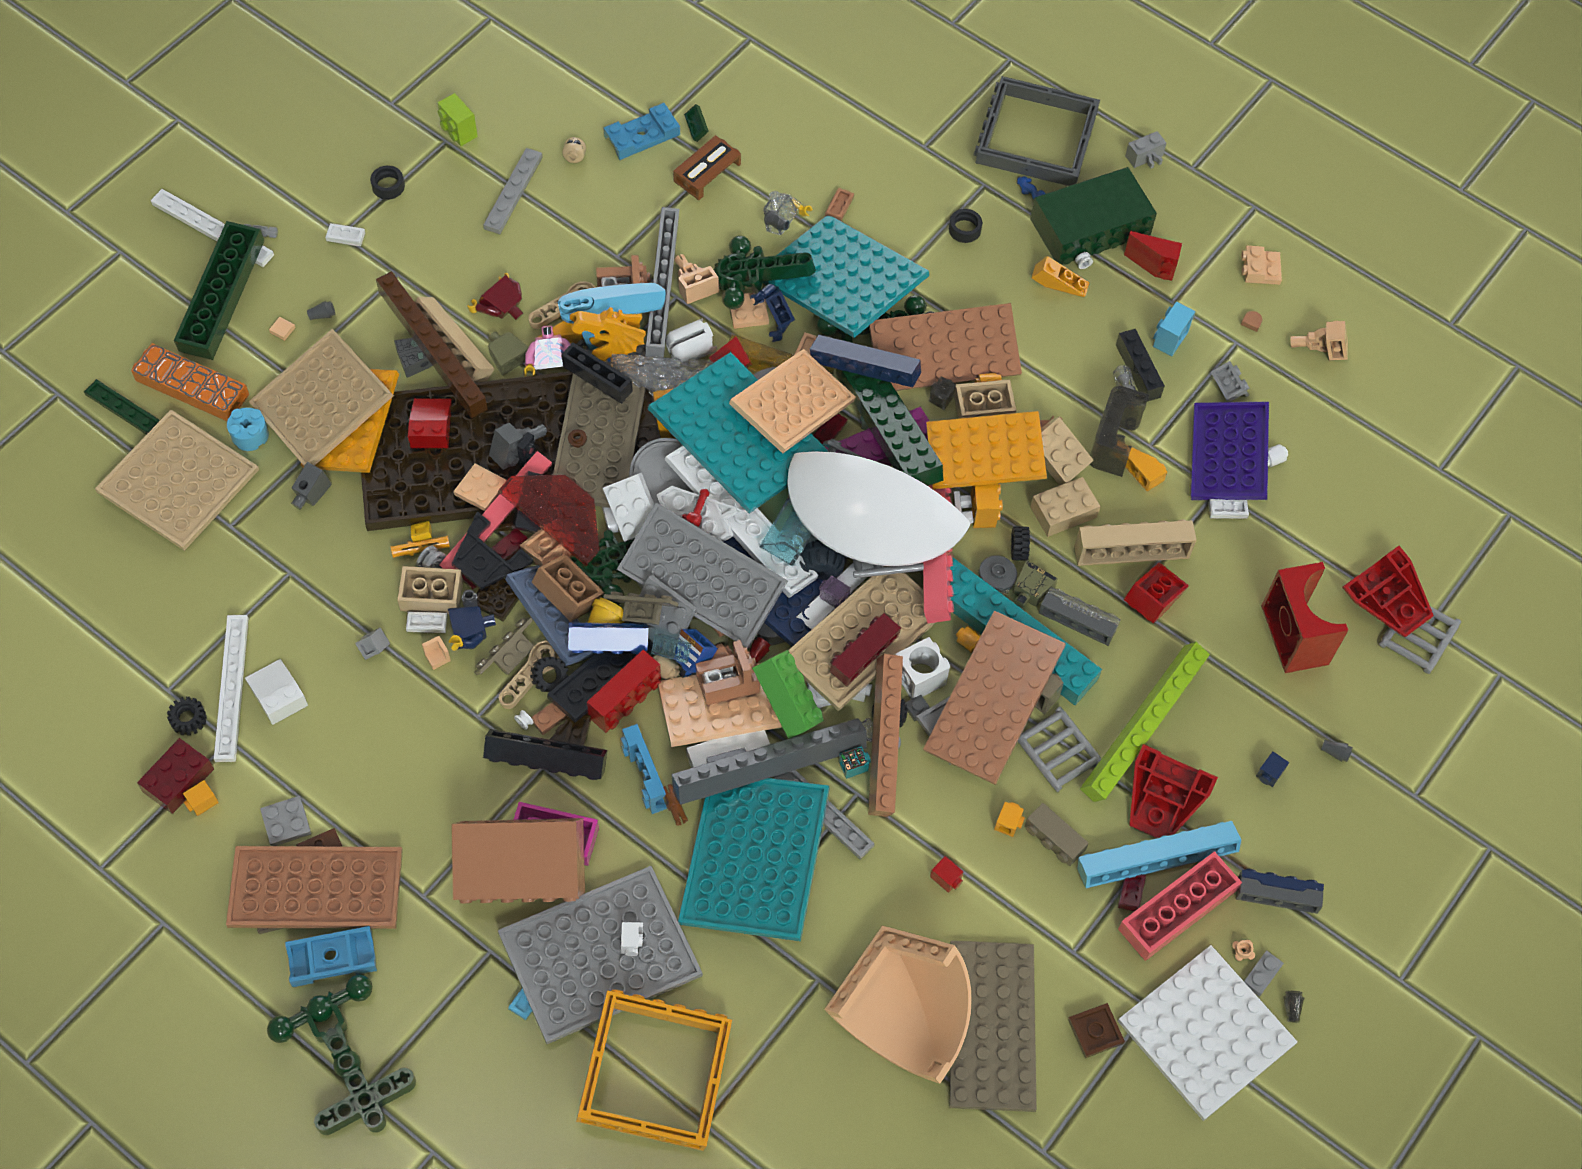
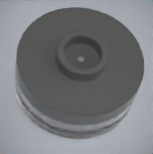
M990 556L981 563L977 576L1005 595L1010 592L1017 579V570L1009 559L1002 556Z

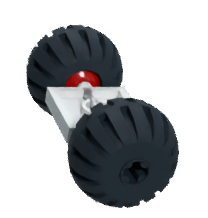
M800 521L801 546L803 548L799 554L805 563L804 565L801 561L799 562L801 568L805 572L814 570L819 575L817 579H823L826 583H832L843 572L845 565L844 555L819 541Z

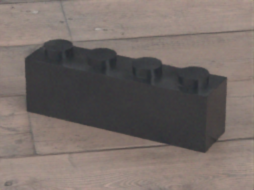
M1136 328L1119 333L1116 347L1144 403L1161 398L1165 385Z
M572 342L561 354L564 368L622 404L633 392L632 379Z

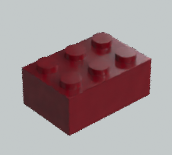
M178 738L137 784L144 794L173 814L186 800L183 793L205 780L214 768L208 758L181 738Z

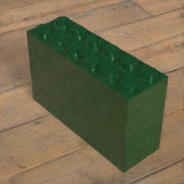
M1129 167L1035 197L1030 220L1053 259L1061 265H1066L1075 261V258L1081 253L1099 254L1105 250L1114 249L1119 245L1127 243L1130 231L1151 235L1157 212Z

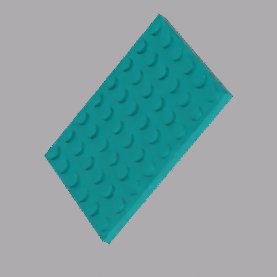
M825 216L777 254L810 253L815 265V273L808 277L763 281L765 285L773 284L775 287L778 286L785 297L855 338L928 278L929 270L832 216Z
M730 352L648 406V410L750 514L788 487V471L795 453L828 452V450L810 433L793 447L782 453L729 404L730 400L758 381V379Z
M767 778L705 797L678 919L679 925L801 941L830 791L829 785Z

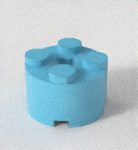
M241 408L234 409L231 412L227 421V429L232 442L240 450L253 451L258 449V446L262 443L265 444L267 442L269 431L260 410Z

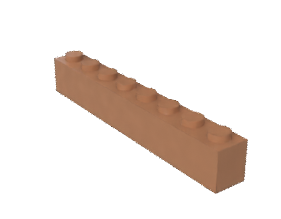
M883 654L877 659L868 815L888 817L895 813L903 656Z

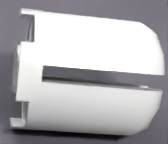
M703 318L670 331L666 336L667 350L669 354H672V360L681 366L717 351V345L713 347L712 344L713 333L708 323H703Z

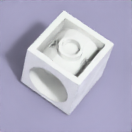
M930 637L895 654L903 656L902 686L910 699L919 695L923 697L946 685L950 664L946 658L941 656L937 643L932 642ZM926 664L934 671L922 674L915 671L911 666Z

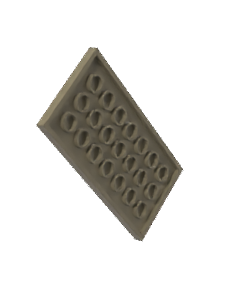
M573 373L551 482L552 487L549 493V501L611 508L603 488L629 478L647 379L629 377L632 379L633 392L621 404ZM576 429L583 430L587 436L586 443L580 448L571 446L568 441L569 433Z
M951 941L950 944L955 945L960 952L968 971L971 986V1014L963 1045L950 1068V1108L1036 1112L1034 944Z

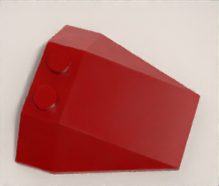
M1400 545L1342 587L1354 603L1404 638L1434 616L1413 563Z
M1143 744L1135 761L1129 826L1155 838L1174 835L1211 795L1218 777L1201 769L1197 770Z

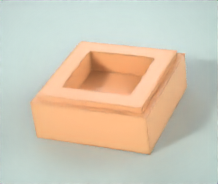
M279 317L269 331L285 341L295 329V324Z

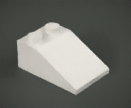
M281 659L245 677L272 725L308 706L302 691Z

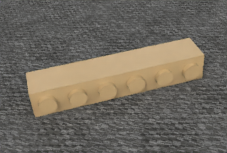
M417 297L416 305L474 383L488 381L494 371V367L434 297Z

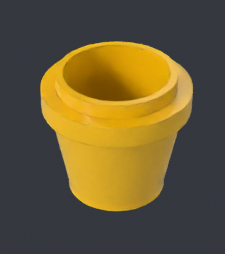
M604 598L595 599L592 603L593 608L587 623H626L622 621L624 609Z

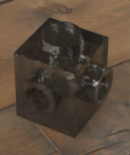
M941 376L939 381H935L931 386L929 402L945 410L954 398L956 384L952 380Z

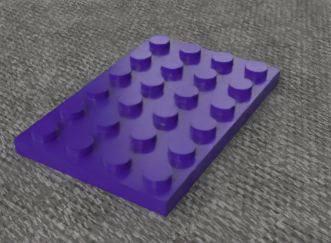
M1269 402L1194 403L1191 500L1268 499Z

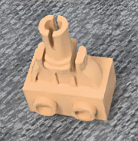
M683 254L680 257L679 255L675 257L674 261L680 268L678 270L679 293L687 304L719 292L718 276L711 266L700 268L697 264L689 263Z
M1345 321L1326 322V328L1309 332L1307 336H1291V348L1308 347L1310 350L1328 352L1329 361L1348 360V339Z

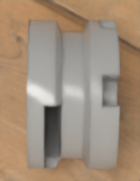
M428 546L419 555L416 566L440 568L439 564L446 555L438 551L435 546Z

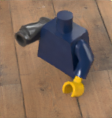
M466 590L462 595L464 607L448 609L454 634L448 642L454 643L451 647L453 651L475 649L487 638L485 628L496 625L494 614L482 617L480 607L477 605V594L472 590Z

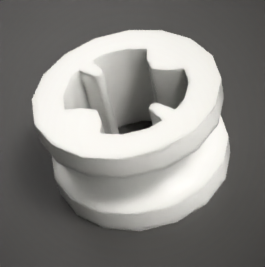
M1084 252L1075 258V262L1078 264L1079 269H1085L1093 263V259L1088 252Z
M524 710L520 711V715L514 717L524 730L528 729L529 724L532 725L534 723Z

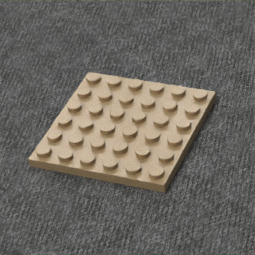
M331 329L249 402L255 409L261 411L265 421L304 466L307 462L315 466L394 395L343 339Z
M170 410L105 477L95 490L98 494L185 551L259 471V468L253 462L173 410Z

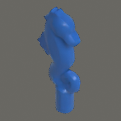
M1026 176L1017 178V184L1021 187L1022 194L1029 195L1031 193L1033 199L1046 194L1043 190L1037 191L1036 186L1031 184L1032 179Z

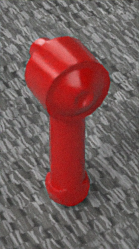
M707 489L700 490V495L693 512L683 514L682 518L697 527L701 524L702 516L700 513L709 496Z

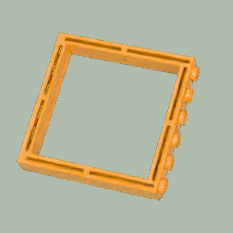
M607 990L576 1122L704 1151L710 1132L732 1020L727 1019V1016L723 1014H715L714 1016L707 1014L702 1009H695L693 1011L686 1009L684 1005L680 1004L672 1006L665 1004V1001L659 999L650 1001L638 994L629 996L620 990ZM613 1009L717 1033L697 1133L591 1109Z

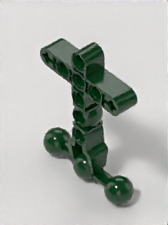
M364 975L352 976L348 980L346 988L335 994L329 991L327 996H314L309 1000L307 1007L301 1006V1012L289 1018L286 1016L274 1017L267 1026L268 1037L276 1043H283L292 1037L294 1029L308 1022L317 1041L320 1043L324 1042L334 1059V1071L343 1078L351 1095L322 1110L315 1116L314 1124L323 1135H330L360 1118L363 1119L371 1132L377 1133L382 1131L386 1126V1119L380 1107L410 1092L416 1086L415 1076L408 1068L398 1069L369 1085L360 1068L361 1060L359 1055L352 1051L344 1033L347 1029V1024L338 1006L351 999L358 1002L364 1001L371 995L372 982ZM334 1011L338 1019L335 1028H329L326 1033L324 1031L319 1032L315 1022L327 1021ZM336 1042H343L340 1049H333ZM352 1060L350 1067H342L344 1061ZM406 1076L408 1082L404 1084L402 1078ZM354 1079H362L359 1086H351ZM393 1082H396L398 1086L397 1089L395 1088ZM383 1087H391L388 1094H380ZM370 1097L371 1101L368 1105H360L363 1098ZM344 1108H350L351 1112L348 1116L342 1117L340 1115ZM334 1114L338 1118V1121H335V1118L333 1117ZM379 1116L380 1121L375 1125H371V1118ZM325 1119L328 1121V1126L326 1127L323 1123Z

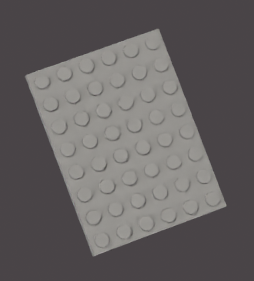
M652 866L581 895L579 899H576V901L561 903L498 930L500 939L546 1044L599 1022L607 990H620L629 996L638 994L649 1000L703 976ZM622 922L643 923V946L638 947L637 956L621 954ZM613 1009L612 1016L622 1012V1010Z

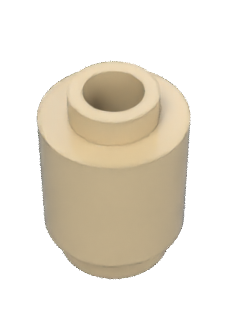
M657 654L654 659L660 663L661 677L665 680L677 678L680 673L679 665L666 655Z

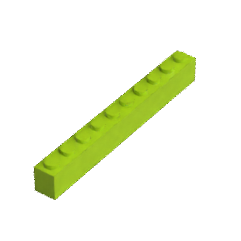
M1197 641L1187 644L1181 649L1081 786L1080 790L1093 802L1107 798L1139 754L1142 745L1146 744L1210 654Z

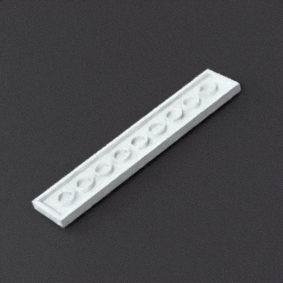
M684 446L666 456L665 461L695 494L700 495L701 489H707L709 491L707 498L740 509L741 512L727 519L733 532V537L756 562L788 580L783 589L788 598L817 579L819 575L814 570L805 572L801 568L800 561L805 565L802 556L757 508L749 514Z

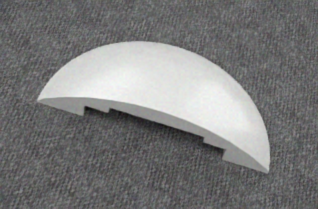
M835 452L795 453L791 460L787 484L790 501L795 513L807 530L819 541L849 558L882 566H905L922 563L934 559L954 547L966 534L971 524L954 505L924 483L876 461Z

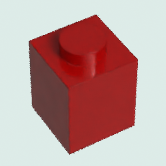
M944 856L931 870L930 877L949 893L953 888L956 890L962 884L964 872Z

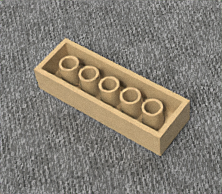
M1183 519L1174 522L1105 524L1095 527L1087 525L1079 528L1074 545L1077 565L1189 559L1196 543L1193 520L1186 521Z

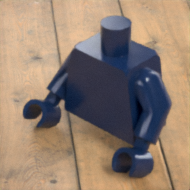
M768 284L759 293L751 295L750 299H755L754 306L763 303L765 299L778 325L776 331L769 332V337H773L772 342L782 340V333L786 331L791 322L795 321V318L779 287Z

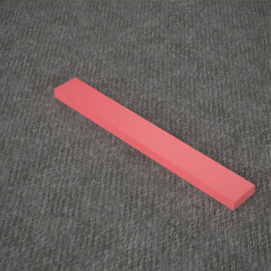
M538 451L531 457L482 514L491 522V525L478 537L485 543L517 506L525 473L530 471L543 475L552 465L550 460ZM466 534L439 564L440 568L455 569L452 566V562Z

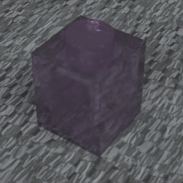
M831 575L819 587L820 599L837 608L850 596L851 587Z

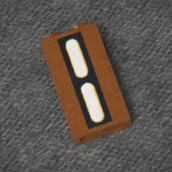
M715 135L673 171L674 182L697 200H700L704 197V187L732 163H735L737 166L741 165V153L738 149L727 144L724 139Z

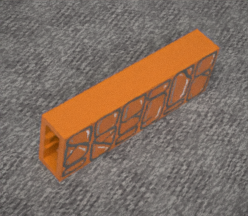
M151 344L143 352L142 357L133 365L131 370L135 381L225 421H228L231 412L234 409H239L249 396L246 384L155 344Z

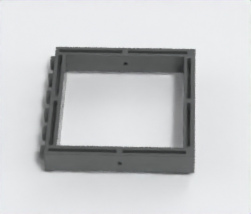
M1002 76L1000 83L996 82L994 90L996 95H992L990 102L992 108L988 107L986 114L988 120H984L982 127L984 133H980L978 139L980 145H976L974 156H977L976 164L1066 186L1077 184L1100 100ZM1006 95L1087 115L1072 169L989 148Z

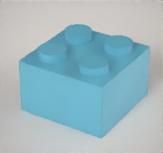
M1178 302L1173 307H1169L1165 313V319H1161L1156 327L1158 330L1153 337L1155 339L1153 347L1173 356L1189 332L1195 311Z

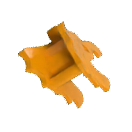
M611 307L600 314L584 311L570 314V320L574 322L572 325L573 332L582 334L583 331H588L594 334L595 337L589 338V341L599 348L592 350V354L602 361H606L609 357L617 360L621 355L636 352L638 345H644L646 332L638 329L640 328L642 314H623L622 310L614 312Z

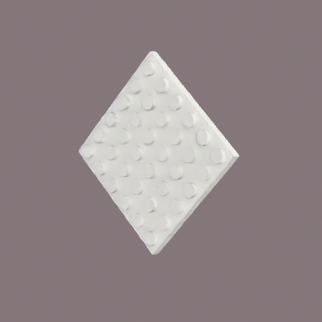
M1212 945L1117 1021L1203 1121L1297 1044L1296 1039Z

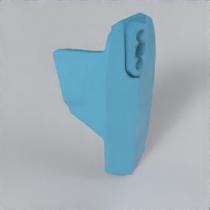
M656 283L596 287L575 291L562 296L558 301L561 319L573 324L574 322L570 320V314L577 311L600 314L611 307L614 312L622 310L623 314H640L660 310L665 302L666 291ZM583 331L582 335L589 350L599 348L589 341V338L595 337L594 334Z

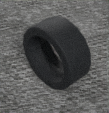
M388 165L381 166L371 174L372 190L377 197L387 200L394 199L404 191L403 174L398 168ZM391 177L398 180L392 187L384 188L378 186V182L383 178Z
M959 209L950 217L949 233L958 242H973L981 234L982 218L971 209ZM966 220L972 222L976 228L972 231H962L955 224Z

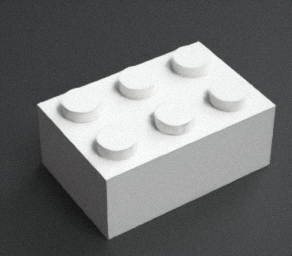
M642 472L603 488L624 541L637 536L654 507V502Z

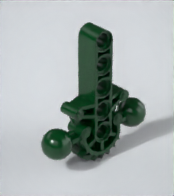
M740 235L733 237L729 243V250L732 254L724 255L723 259H718V263L714 264L715 268L713 269L718 276L719 289H722L724 292L722 295L723 304L733 310L743 305L745 298L742 291L746 287L752 288L753 293L756 294L761 290L763 281L808 277L816 271L810 253L804 252L765 257L762 247L756 246L753 249L754 252L747 256L751 250V242L745 236Z
M584 522L574 524L570 529L569 536L574 544L582 547V550H575L574 557L571 560L597 586L602 587L604 594L611 595V592H619L625 596L621 587L612 584L613 578L623 579L625 583L631 582L632 578L620 572L617 568L635 538L618 543L613 532L606 530L603 534L604 537L599 540V543L591 542L594 534L591 526ZM612 556L618 557L617 559H611ZM595 563L601 564L599 566H593V564ZM613 602V603L617 604L618 606H620V605L622 604V603H619V602Z

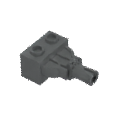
M510 423L495 429L489 456L503 470L510 466H515L519 461L517 445L526 433L529 432L534 435V440L545 436L547 429L543 424L533 429L529 427L515 429Z

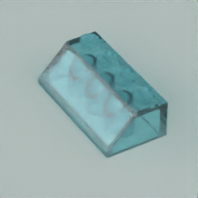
M789 496L759 547L793 567L807 544L811 533L795 513Z

